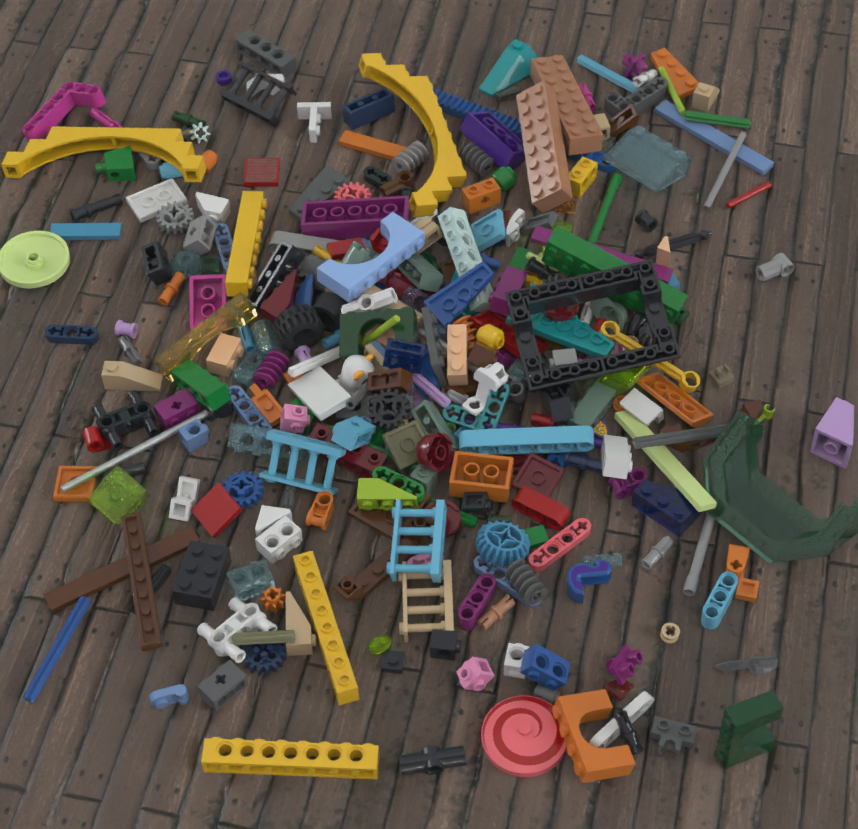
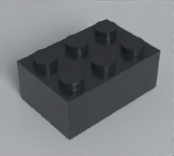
M190 540L172 589L175 604L209 611L215 610L232 562L229 547Z

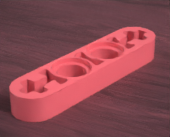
M585 518L575 520L529 555L528 562L530 569L534 572L545 570L586 539L591 533L590 521ZM564 536H570L573 540L567 543L564 542L562 538ZM555 547L558 549V552L551 554L547 549Z

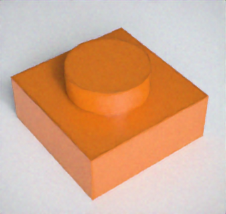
M739 577L735 599L755 603L760 581Z

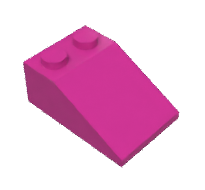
M226 274L189 276L190 330L227 328L230 296L226 294Z

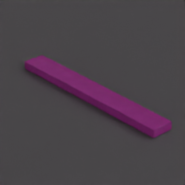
M536 225L530 242L546 247L547 241L554 231ZM591 243L629 264L646 261ZM654 263L658 279L669 284L673 269Z

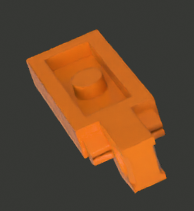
M255 383L251 385L249 389L254 395L251 398L252 402L270 423L271 427H274L280 423V415L283 408L267 389L261 391Z

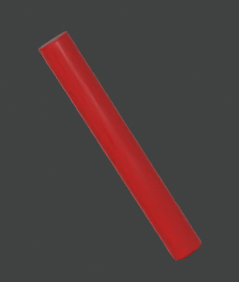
M768 181L726 202V207L729 209L771 188V183Z

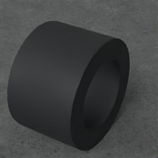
M332 292L322 293L313 305L325 327L324 331L335 332L340 329L342 305L348 304L345 299Z

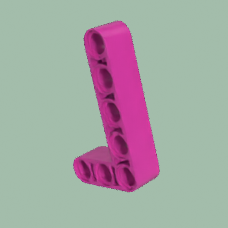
M78 82L65 83L23 126L22 131L27 141L29 142L30 139H44L49 134L51 127H55L75 105L93 108L103 106L106 103V99L100 86Z

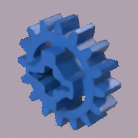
M244 470L241 471V474L235 471L233 477L228 475V481L223 480L222 482L223 487L242 509H244V506L251 509V504L258 505L257 499H263V482L259 480L258 475L253 476L252 471L248 472V474H245Z

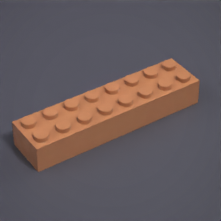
M555 55L531 59L530 77L534 85L545 80L556 90L564 146L568 155L601 152L603 133L564 56Z
M543 80L517 94L516 98L532 204L545 213L573 199L556 90Z

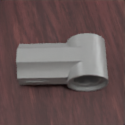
M779 253L773 257L772 261L757 266L755 272L760 281H766L778 275L782 277L790 275L794 271L795 266L784 253Z

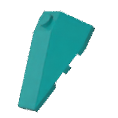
M515 39L500 56L479 87V91L494 97L507 90L508 86L513 83L518 84L526 76L530 77L531 59L538 58L528 44Z

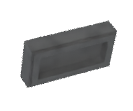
M553 211L528 218L522 228V233L524 235L532 234L536 225L547 229L553 228L558 215Z

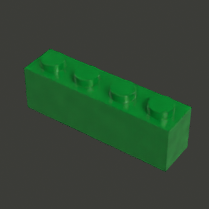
M188 359L170 370L176 386L182 390L187 388L198 402L212 412L231 400L228 385L225 382L219 381L215 375L212 376L206 369L203 370L198 363H193Z

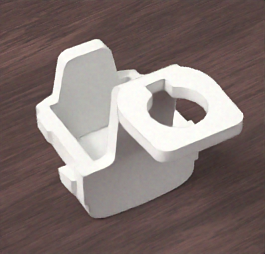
M495 362L493 365L489 364L485 368L480 367L474 373L473 379L479 382L476 396L470 397L462 405L463 409L474 416H477L484 410L490 391L496 392L502 384L507 382L508 375L504 370V366L499 362ZM471 403H480L478 409H472L469 406Z

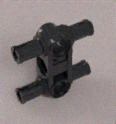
M132 390L127 394L131 405L106 413L101 403H96L91 408L97 418L96 424L102 438L109 440L114 451L124 447V443L120 438L121 435L145 427L149 437H154L160 433V429L155 423V416L150 403L143 401L137 390Z

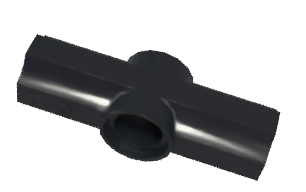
M463 745L442 749L438 746H428L422 749L421 752L398 755L401 775L421 772L435 775L441 773L446 768L466 765Z

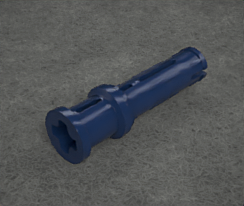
M574 452L566 453L564 466L570 465L580 468L581 471L588 469L602 473L601 460L590 458L586 453L583 455Z

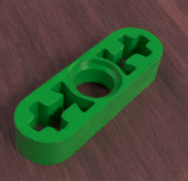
M384 466L376 467L373 470V478H378V475L385 474V477L380 478L387 483L390 480L389 484L392 485L396 481H402L404 486L400 489L412 494V491L416 492L419 490V494H415L418 503L425 498V489L422 484Z

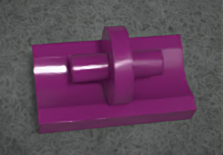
M643 52L640 53L638 58L633 54H625L623 56L622 63L627 67L623 77L633 80L634 77L639 76L647 69L648 65L644 62L646 55Z
M624 645L616 658L608 660L606 667L610 675L616 676V683L623 685L628 677L634 676L636 673L635 666L641 664L644 658L639 649L631 650L629 645Z

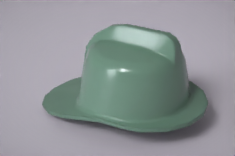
M608 297L590 301V308L596 319L604 318L607 321H614L618 324L620 332L622 331L628 319L627 312L621 304L613 303ZM606 328L609 333L615 334L612 329Z

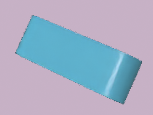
M724 572L720 575L703 607L701 624L706 629L712 630L719 626L735 596L738 577L733 572Z

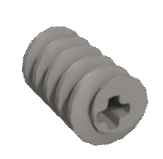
M415 140L397 157L392 159L393 168L398 173L403 170L411 172L420 163L424 162L425 159L429 158V152L421 141Z

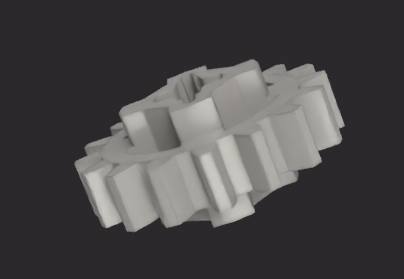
M176 201L173 204L168 202L166 207L162 205V210H157L158 215H156L158 227H161V231L167 230V234L171 231L174 234L177 231L183 233V229L188 230L190 222L195 219L193 209L189 208V204L184 205L182 201L179 204Z

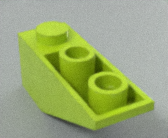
M358 478L357 502L359 509H383L389 511L392 510V507H396V499L401 500L403 509H419L417 496L379 478Z

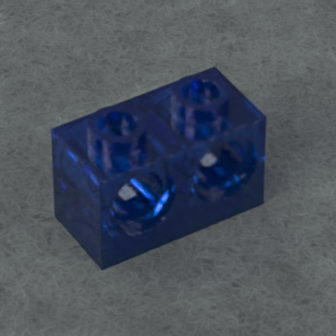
M388 338L382 367L389 369L403 368L410 373L420 374L426 345Z

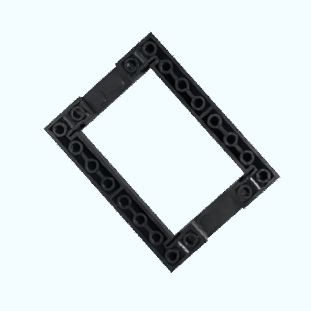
M652 259L505 292L510 319L530 392L681 358L672 324L668 322L662 302V290ZM639 290L654 345L543 369L541 354L538 351L532 327L531 314Z

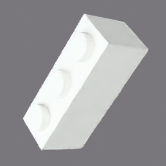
M604 434L601 447L603 476L627 479L628 472L631 473L633 461H631V445H628L627 437Z

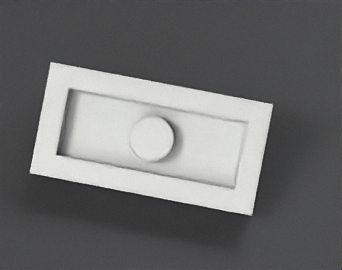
M635 388L620 401L622 408L646 426H649L654 420L659 424L664 419L663 409Z

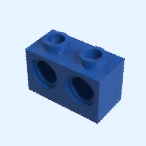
M535 644L524 650L519 673L527 676L532 681L544 685L546 688L556 690L566 685L570 662Z

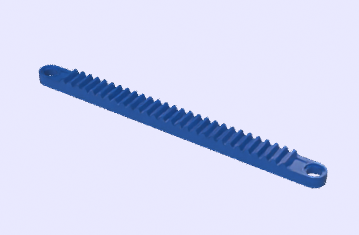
M433 87L442 112L465 120L468 113L490 111L523 141L520 121L516 117L512 119L511 115H508V117L505 113L501 115L499 111L494 112L492 108L488 110L487 106L484 108L481 104L477 106L475 102L470 103L469 100L465 101L464 98L459 99L457 95L453 97L451 93L447 95L446 91L442 93L440 89L435 90ZM565 149L567 159L578 162L583 156L598 162L597 170L609 173L615 170L616 159L610 154L593 152L568 155ZM610 162L611 165H604L603 163Z

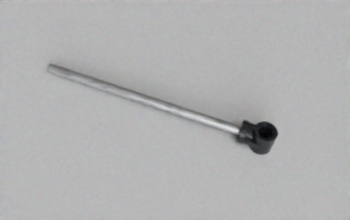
M232 400L213 412L204 405H201L202 412L60 486L62 492L65 493L177 434L178 428L197 418L200 421L207 418L211 422L217 417H229L233 412Z

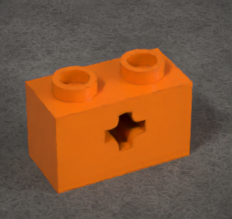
M493 177L462 188V204L469 215L501 203V188Z

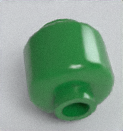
M501 166L491 175V178L495 179L502 192H506L516 183L515 178L517 176L510 167Z

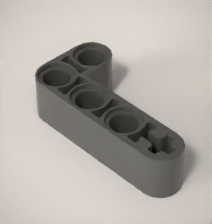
M657 77L625 98L616 92H608L605 95L604 111L611 117H614L633 104L638 115H640L666 97L668 81L663 77Z

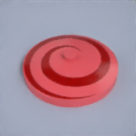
M534 696L510 697L496 704L486 715L481 730L482 747L488 760L500 771L515 777H535L553 769L561 761L567 749L566 741L560 734L558 720L553 716V705Z

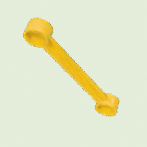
M605 321L599 330L609 340L615 341L627 350L643 347L621 333L618 324L614 321ZM605 328L612 329L615 335H608ZM667 361L652 364L677 380L679 387L686 393L694 392L700 384L699 375L693 371L683 372ZM686 378L692 379L695 382V386H689Z

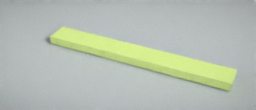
M628 411L615 412L614 419L633 440L635 437L654 435L645 424ZM665 445L641 448L698 512L716 508L717 502Z

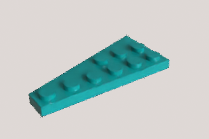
M543 312L531 314L535 335L570 348H575V350L596 358L610 355L615 349V343L600 332H595L587 322L579 320L577 315L564 322H555L545 317ZM509 314L506 318V324L512 325Z

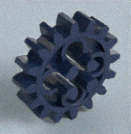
M284 643L253 644L241 647V650H244L246 653V657L242 661L244 662V667L250 668V673L257 670L258 676L262 672H266V675H269L270 670L276 673L277 666L283 667V661L287 660V650Z

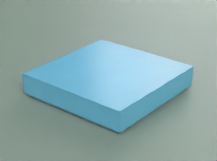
M500 209L471 224L472 234L479 252L506 238L503 211Z

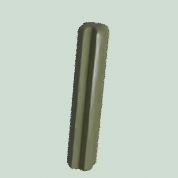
M294 630L239 632L233 634L234 645L295 642L296 639Z

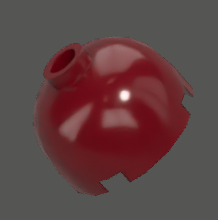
M391 271L386 280L385 289L392 287L397 294L398 300L405 304L416 300L421 289H418L405 275L401 274L399 277L395 275V271Z
M428 433L422 437L416 447L418 463L424 469L432 472L447 470L454 458V451H451V445H453L451 438L445 433Z

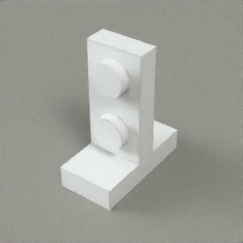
M297 102L298 119H310V143H317V136H320V125L318 124H321V119H332L331 102Z

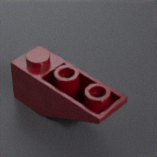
M296 269L288 274L280 286H277L271 296L261 304L262 317L275 324L274 321L280 313H283L285 309L290 308L294 304L299 282Z

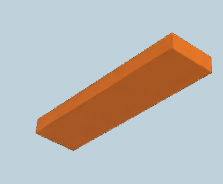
M345 130L339 139L340 146L389 160L397 157L398 154L407 148Z

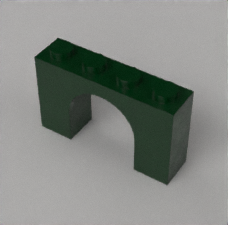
M385 308L382 311L365 310L358 313L349 311L346 314H340L339 356L342 361L345 362L351 355H362V342L365 334L371 328L384 324L394 315L400 317V321L391 327L395 331V353L400 358L417 357V314L414 308Z
M774 690L767 691L724 709L715 754L718 761L723 762L726 769L773 750L775 738L766 724L781 719L784 709Z

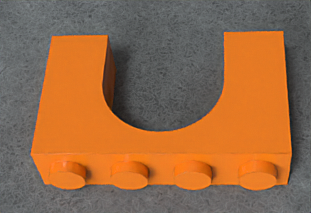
M606 689L559 696L552 708L553 716L560 725V734L566 741L567 753L574 762L575 774L579 775L581 783L630 775L636 764L628 745L598 748L589 744L580 733L579 726L581 724L608 718L613 706Z

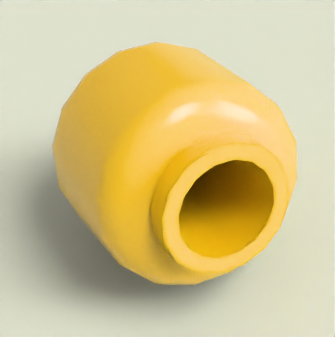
M487 324L480 327L477 331L476 338L478 341L494 349H499L504 345V332L501 329Z

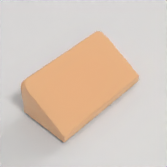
M665 236L657 247L656 264L669 267L670 246L668 237Z

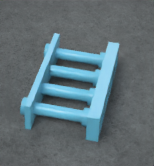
M277 429L267 431L266 439L271 440L273 444L269 470L259 473V477L265 478V481L269 483H276L277 481L316 492L328 491L332 495L339 492V488L331 487L336 459L346 455V448ZM283 444L290 445V448H292L287 475L276 472L280 448ZM302 448L309 450L308 452L310 453L305 480L294 477L299 450H302ZM320 453L327 454L329 458L324 485L313 482L317 457Z
M396 499V507H392L394 529L391 560L387 562V574H390L392 582H396L397 572L428 573V575H431L433 583H441L447 515L445 500H436V507L432 509H403L401 500ZM402 517H432V519H435V523L431 527H401ZM401 535L431 536L433 544L429 546H400ZM399 554H429V556H432L431 563H428V565L398 564Z

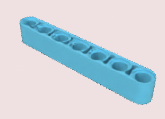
M585 425L463 430L459 433V451L488 455L530 454L531 452H586L594 448V430L592 427Z

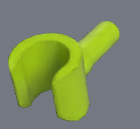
M766 404L753 427H756L765 419H772L775 408L769 411V404Z

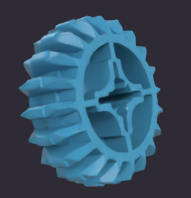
M495 520L494 523L488 521L487 525H482V528L479 529L475 540V547L477 553H480V558L486 559V563L492 562L493 566L498 564L502 568L503 565L509 567L517 559H525L529 553L530 540L528 538L529 535L525 534V530L519 529V525L514 526L512 522L505 523L504 520L502 522Z

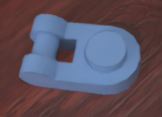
M183 684L159 689L149 695L151 705L157 709H163L169 704L177 702L185 705L190 700L187 689Z

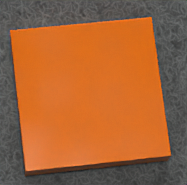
M59 466L53 500L59 502H89L95 494L98 475L65 493L62 492L60 486L98 466Z

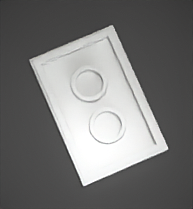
M173 178L125 197L127 204L140 223L158 215L157 210H162L161 206L166 207L168 202L173 204L176 201L179 204L182 201L184 205L188 204L187 198Z

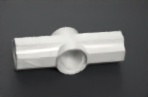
M392 287L372 295L364 294L358 300L342 305L341 313L346 314L349 311L358 313L365 310L380 311L383 308L397 304V294Z

